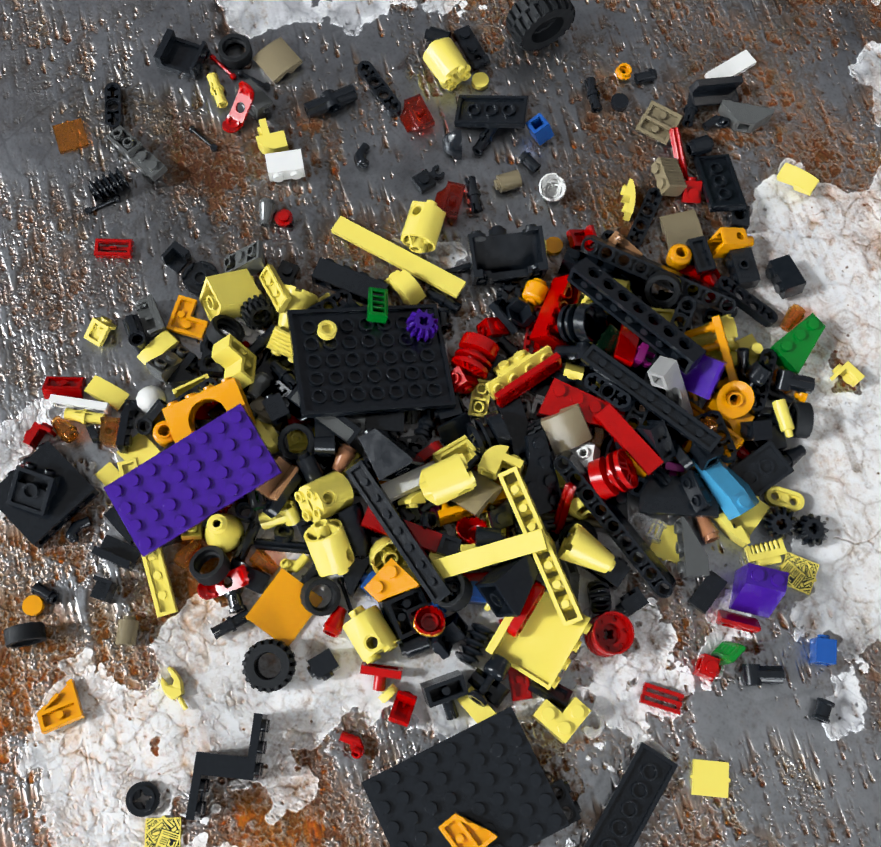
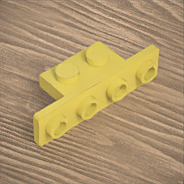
M547 345L534 354L523 349L514 353V356L501 361L498 366L493 368L497 377L486 383L491 398L496 400L494 396L496 392L553 355L551 347Z

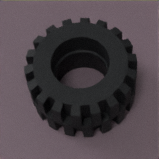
M277 639L262 640L252 645L249 651L245 653V659L242 661V665H244L242 673L245 674L246 682H249L253 689L256 688L260 692L270 693L280 690L292 680L297 663L294 658V652L292 653L290 646L284 644L285 642L278 641ZM266 653L275 654L281 662L279 674L272 678L263 676L258 668L260 657Z

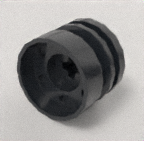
M595 302L566 304L561 308L557 318L559 335L566 343L599 342L603 339V335L606 334L607 330L605 310Z
M497 410L484 415V425L478 418L474 419L475 426L471 421L465 423L468 439L475 446V452L480 459L494 445L513 447L507 426Z

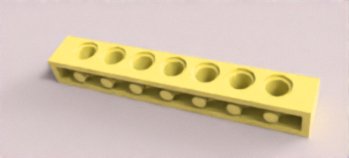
M515 466L497 474L523 534L538 529L543 530L548 549L532 553L563 626L566 627L583 620L584 615L519 468Z

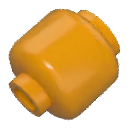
M680 243L673 245L666 255L667 265L676 271L685 269L692 259L690 248Z
M539 278L529 280L522 292L523 299L533 304L534 307L542 305L549 290L547 283Z
M166 420L158 422L153 428V437L157 444L165 448L174 440Z

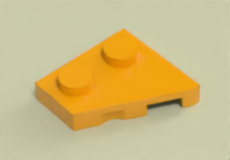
M390 558L364 589L378 602H382L405 591L418 588L420 584L393 558Z
M73 679L66 682L67 685L36 713L43 734H47L85 717Z
M457 813L453 814L438 827L452 847H486L498 837L496 833Z

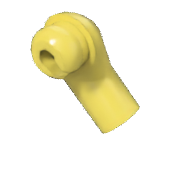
M304 553L297 560L284 558L280 561V567L286 569L287 572L297 573L310 559Z

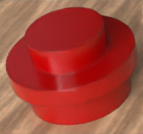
M281 209L276 212L274 219L277 225L287 227L292 223L293 216L289 210Z

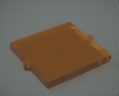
M81 118L72 121L66 120L64 123L52 126L60 154L70 151L76 152L77 149L90 146Z

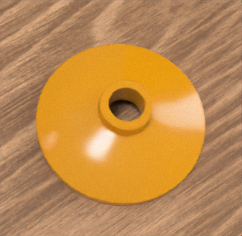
M740 380L725 383L716 395L718 410L729 418H739L746 415L754 404L752 388ZM732 395H735L736 398L731 401L730 397Z

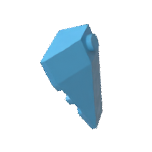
M719 460L718 464L704 471L697 464L694 465L728 520L742 515L759 503L750 486L721 460Z

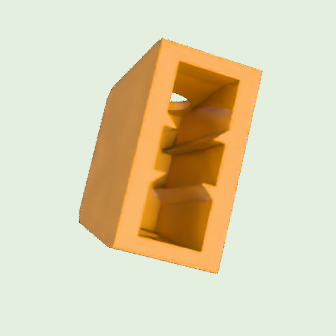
M720 227L707 243L713 259L725 258L730 250L752 247L754 245L753 236H747L746 229Z

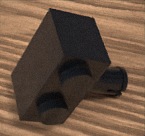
M459 670L420 683L425 702L429 708L442 704L447 720H453L452 715L455 719L459 717L454 699L469 694L464 676Z

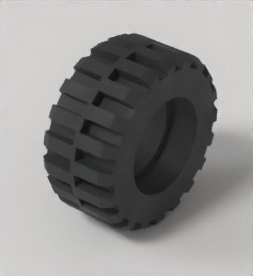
M519 0L517 3H514L512 9L508 12L506 27L521 50L530 52L541 50L552 42H556L560 36L565 34L566 30H569L571 23L574 22L575 7L570 0Z

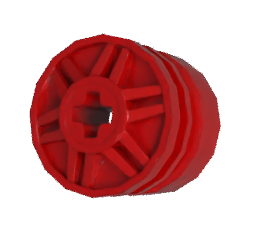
M465 332L459 342L460 349L455 351L451 365L454 368L460 366L466 375L482 380L487 379L492 368L491 362L495 361L500 348L493 340L482 334Z
M623 449L607 454L606 458L602 456L588 463V475L596 493L604 500L618 495L620 491L626 492L638 486L636 468L629 455Z
M616 611L605 612L592 618L590 623L593 625L587 635L583 634L588 649L600 657H609L625 652L632 645L635 635L633 624L629 618ZM604 632H607V633H608V635L606 636L607 639L604 638V636H605V633H604Z

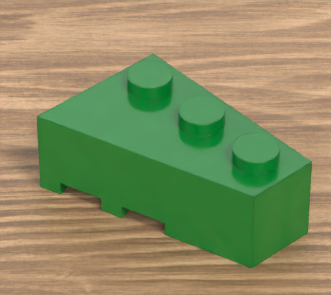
M814 313L809 315L770 348L777 354L776 365L780 369L795 372V374L800 372L826 327Z

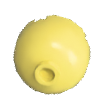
M389 536L378 539L371 546L369 561L376 574L390 558H393L403 569L407 568V563Z

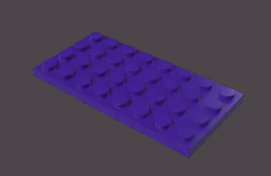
M239 404L104 487V490L142 557H146L275 478L282 471L244 406Z

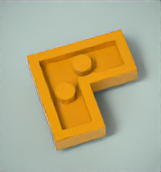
M178 295L166 329L173 333L203 341L209 322L193 317L198 303L196 299Z

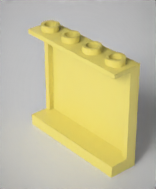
M545 591L519 636L515 638L507 633L508 626L514 617H504L485 651L491 655L498 654L511 663V667L542 685L547 690H551L552 687L556 689L561 680L559 674L562 669L567 670L572 661L569 659L573 651L577 653L582 644L579 641L583 633L585 635L588 634L593 624L590 623L591 618L584 615L583 620L564 627L550 594Z

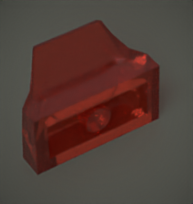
M420 94L404 100V109L400 119L407 132L421 131L435 126V121Z
M448 181L447 186L437 192L435 202L440 209L446 212V217L458 219L466 185Z

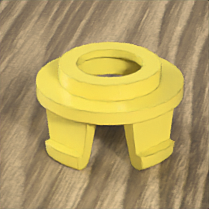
M574 495L568 513L579 520H584L587 518L588 513L591 514L589 510L586 511V506L579 497Z

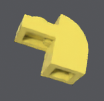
M266 118L259 119L260 127H257L259 136H256L259 150L264 155L289 151L284 130L269 133Z
M404 269L392 272L384 280L389 284L390 289L398 293L400 299L406 305H417L426 297L416 279Z
M496 445L489 448L483 454L478 464V474L496 481L497 474L500 473L502 468L508 470L517 466L520 472H522L524 461L517 455H509V446Z

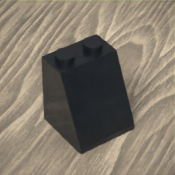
M369 428L363 432V436L359 437L378 479L381 481H390L425 464L422 458L388 431Z
M530 554L499 563L478 581L475 586L496 617H518L539 569L534 558Z

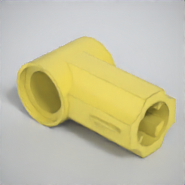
M287 500L274 518H270L263 512L258 514L260 525L264 530L283 524L294 526L301 520L293 500Z

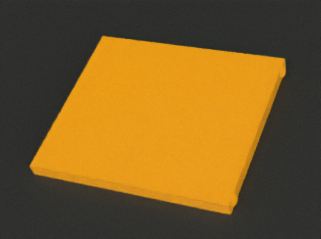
M281 568L245 618L274 639L285 642L284 644L290 646L312 616V613L307 611L301 603L300 593L304 584L288 573L286 569ZM311 590L309 600L314 607H318L323 598Z

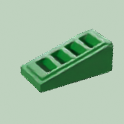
M369 287L367 321L386 324L388 318V289Z
M723 641L711 653V656L721 659L719 663L721 666L734 663L746 650V647L741 644Z

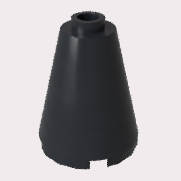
M358 502L327 519L341 521L355 558L359 556L360 559L369 556L372 542L369 530L361 526L364 511L361 502Z

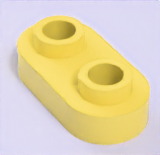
M779 486L771 487L764 494L765 501L769 505L778 506L780 509L782 506H785L787 511L797 512L805 504L804 497L800 493ZM771 494L776 496V500L772 499ZM790 500L795 502V506L791 505Z

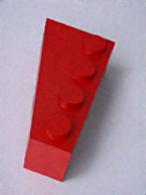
M569 275L553 278L529 339L543 347L550 346L553 353L557 345H571V343H566L562 340L557 328V318L561 308L566 304L579 303L580 290L567 281Z
M554 378L537 416L548 417L559 413L562 408L578 403L587 424L604 429L594 416L609 403ZM615 408V410L623 417L625 412H621Z

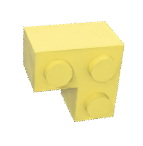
M231 334L213 344L211 358L225 368L224 378L232 377L238 379L243 389L254 383L257 360L255 354Z
M576 697L571 698L566 708L562 711L545 699L531 717L564 744L592 710Z

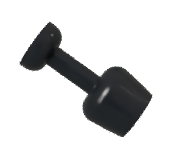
M757 360L745 371L748 379L746 383L751 388L754 384L763 386L772 374V371L765 364ZM732 395L730 397V400H734L736 396Z
M494 654L484 665V672L487 675L485 681L478 691H471L468 697L479 706L485 707L487 705V698L485 697L494 680L502 682L506 679L511 663L504 657Z

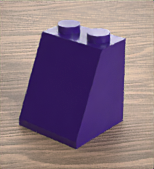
M704 354L699 364L688 374L680 370L686 390L710 400L714 395L727 362Z
M751 563L737 569L734 575L729 609L769 618L786 593L789 573Z

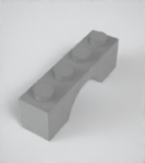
M659 356L647 371L651 385L665 389L666 397L691 415H694L677 360Z

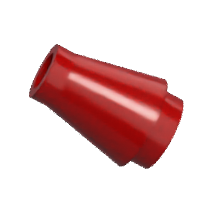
M338 606L324 623L323 632L337 638L342 633L347 610Z

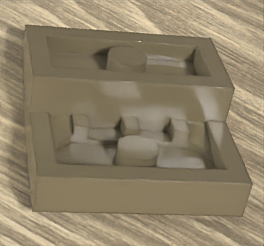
M281 37L269 43L252 58L275 84L288 72L292 74L303 62Z
M652 100L635 130L667 145L670 140L669 130L678 127L683 116Z
M694 209L659 217L662 234H665L668 251L675 244L680 243L687 246L686 242L688 239L703 236L701 225Z
M578 403L562 408L559 413L542 418L540 421L555 455L578 447L593 438Z
M472 469L471 472L477 486L451 501L479 517L488 503H494L502 492L503 487Z

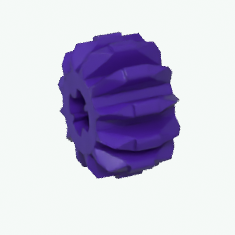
M419 308L417 312H412L409 318H407V332H411L410 338L417 337V342L421 338L425 342L428 338L432 339L438 331V319L434 318V313L428 314L427 309L422 312Z

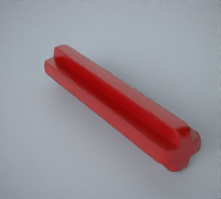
M678 127L671 128L669 135L673 155L679 161L678 164H680L682 176L686 179L688 171L680 130Z
M572 482L564 485L554 516L556 530L551 532H554L556 535L564 527L576 490V485L572 484Z

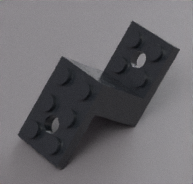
M254 713L248 757L196 752L185 820L201 819L202 815H205L207 810V801H204L205 793L209 792L211 779H208V776L253 781L258 780L259 776L263 775L264 763H261V758L267 749V741H264L265 732L268 733L270 728V720L267 719L268 715Z

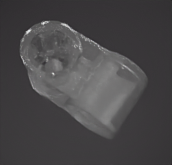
M639 512L631 515L628 521L641 537L656 544L661 543L660 537L663 530L667 528L666 523ZM634 519L640 520L641 523H642V526H641V527H636V526H634L633 523H632V520H634Z

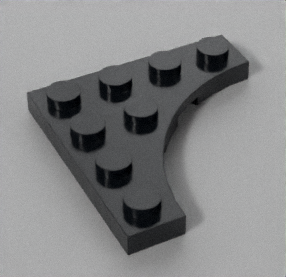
M538 431L524 436L527 466L522 477L539 515L557 509L562 495L545 431ZM508 499L494 509L487 511L491 528L503 529L518 523Z

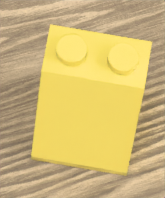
M246 268L207 276L199 301L210 322L217 315H226L234 319L242 317L240 308L244 306V301L248 302L249 297L253 299V295L259 297V294H262V292L258 290L253 276L250 275Z

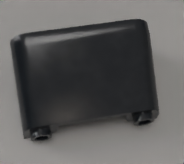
M526 225V228L519 233L486 236L485 233L477 230L468 234L472 286H487L508 283L510 281L520 282L534 278H543L549 268L542 225Z

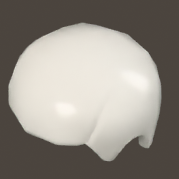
M549 173L541 178L539 192L545 200L558 202L565 196L567 190L566 183L557 173Z
M153 385L142 388L136 397L137 407L141 414L146 415L158 399L166 402L164 391L160 387Z

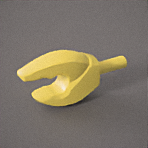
M169 666L167 669L174 679V683L168 685L162 677V690L170 699H178L183 710H186L188 706L182 697L185 694L183 680L179 673Z

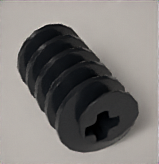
M117 167L114 168L115 174L110 170L107 171L108 177L102 173L101 180L95 176V183L89 179L87 180L88 187L96 202V196L101 200L104 199L103 193L109 197L110 190L116 194V187L122 191L124 190L123 184L128 188L130 187L123 172Z
M472 623L471 627L474 631H467L470 638L466 637L463 639L466 645L460 644L459 648L462 652L456 651L455 655L462 663L476 669L472 662H480L476 655H484L480 649L487 648L484 642H490L491 638L488 635H494L495 632L482 624Z

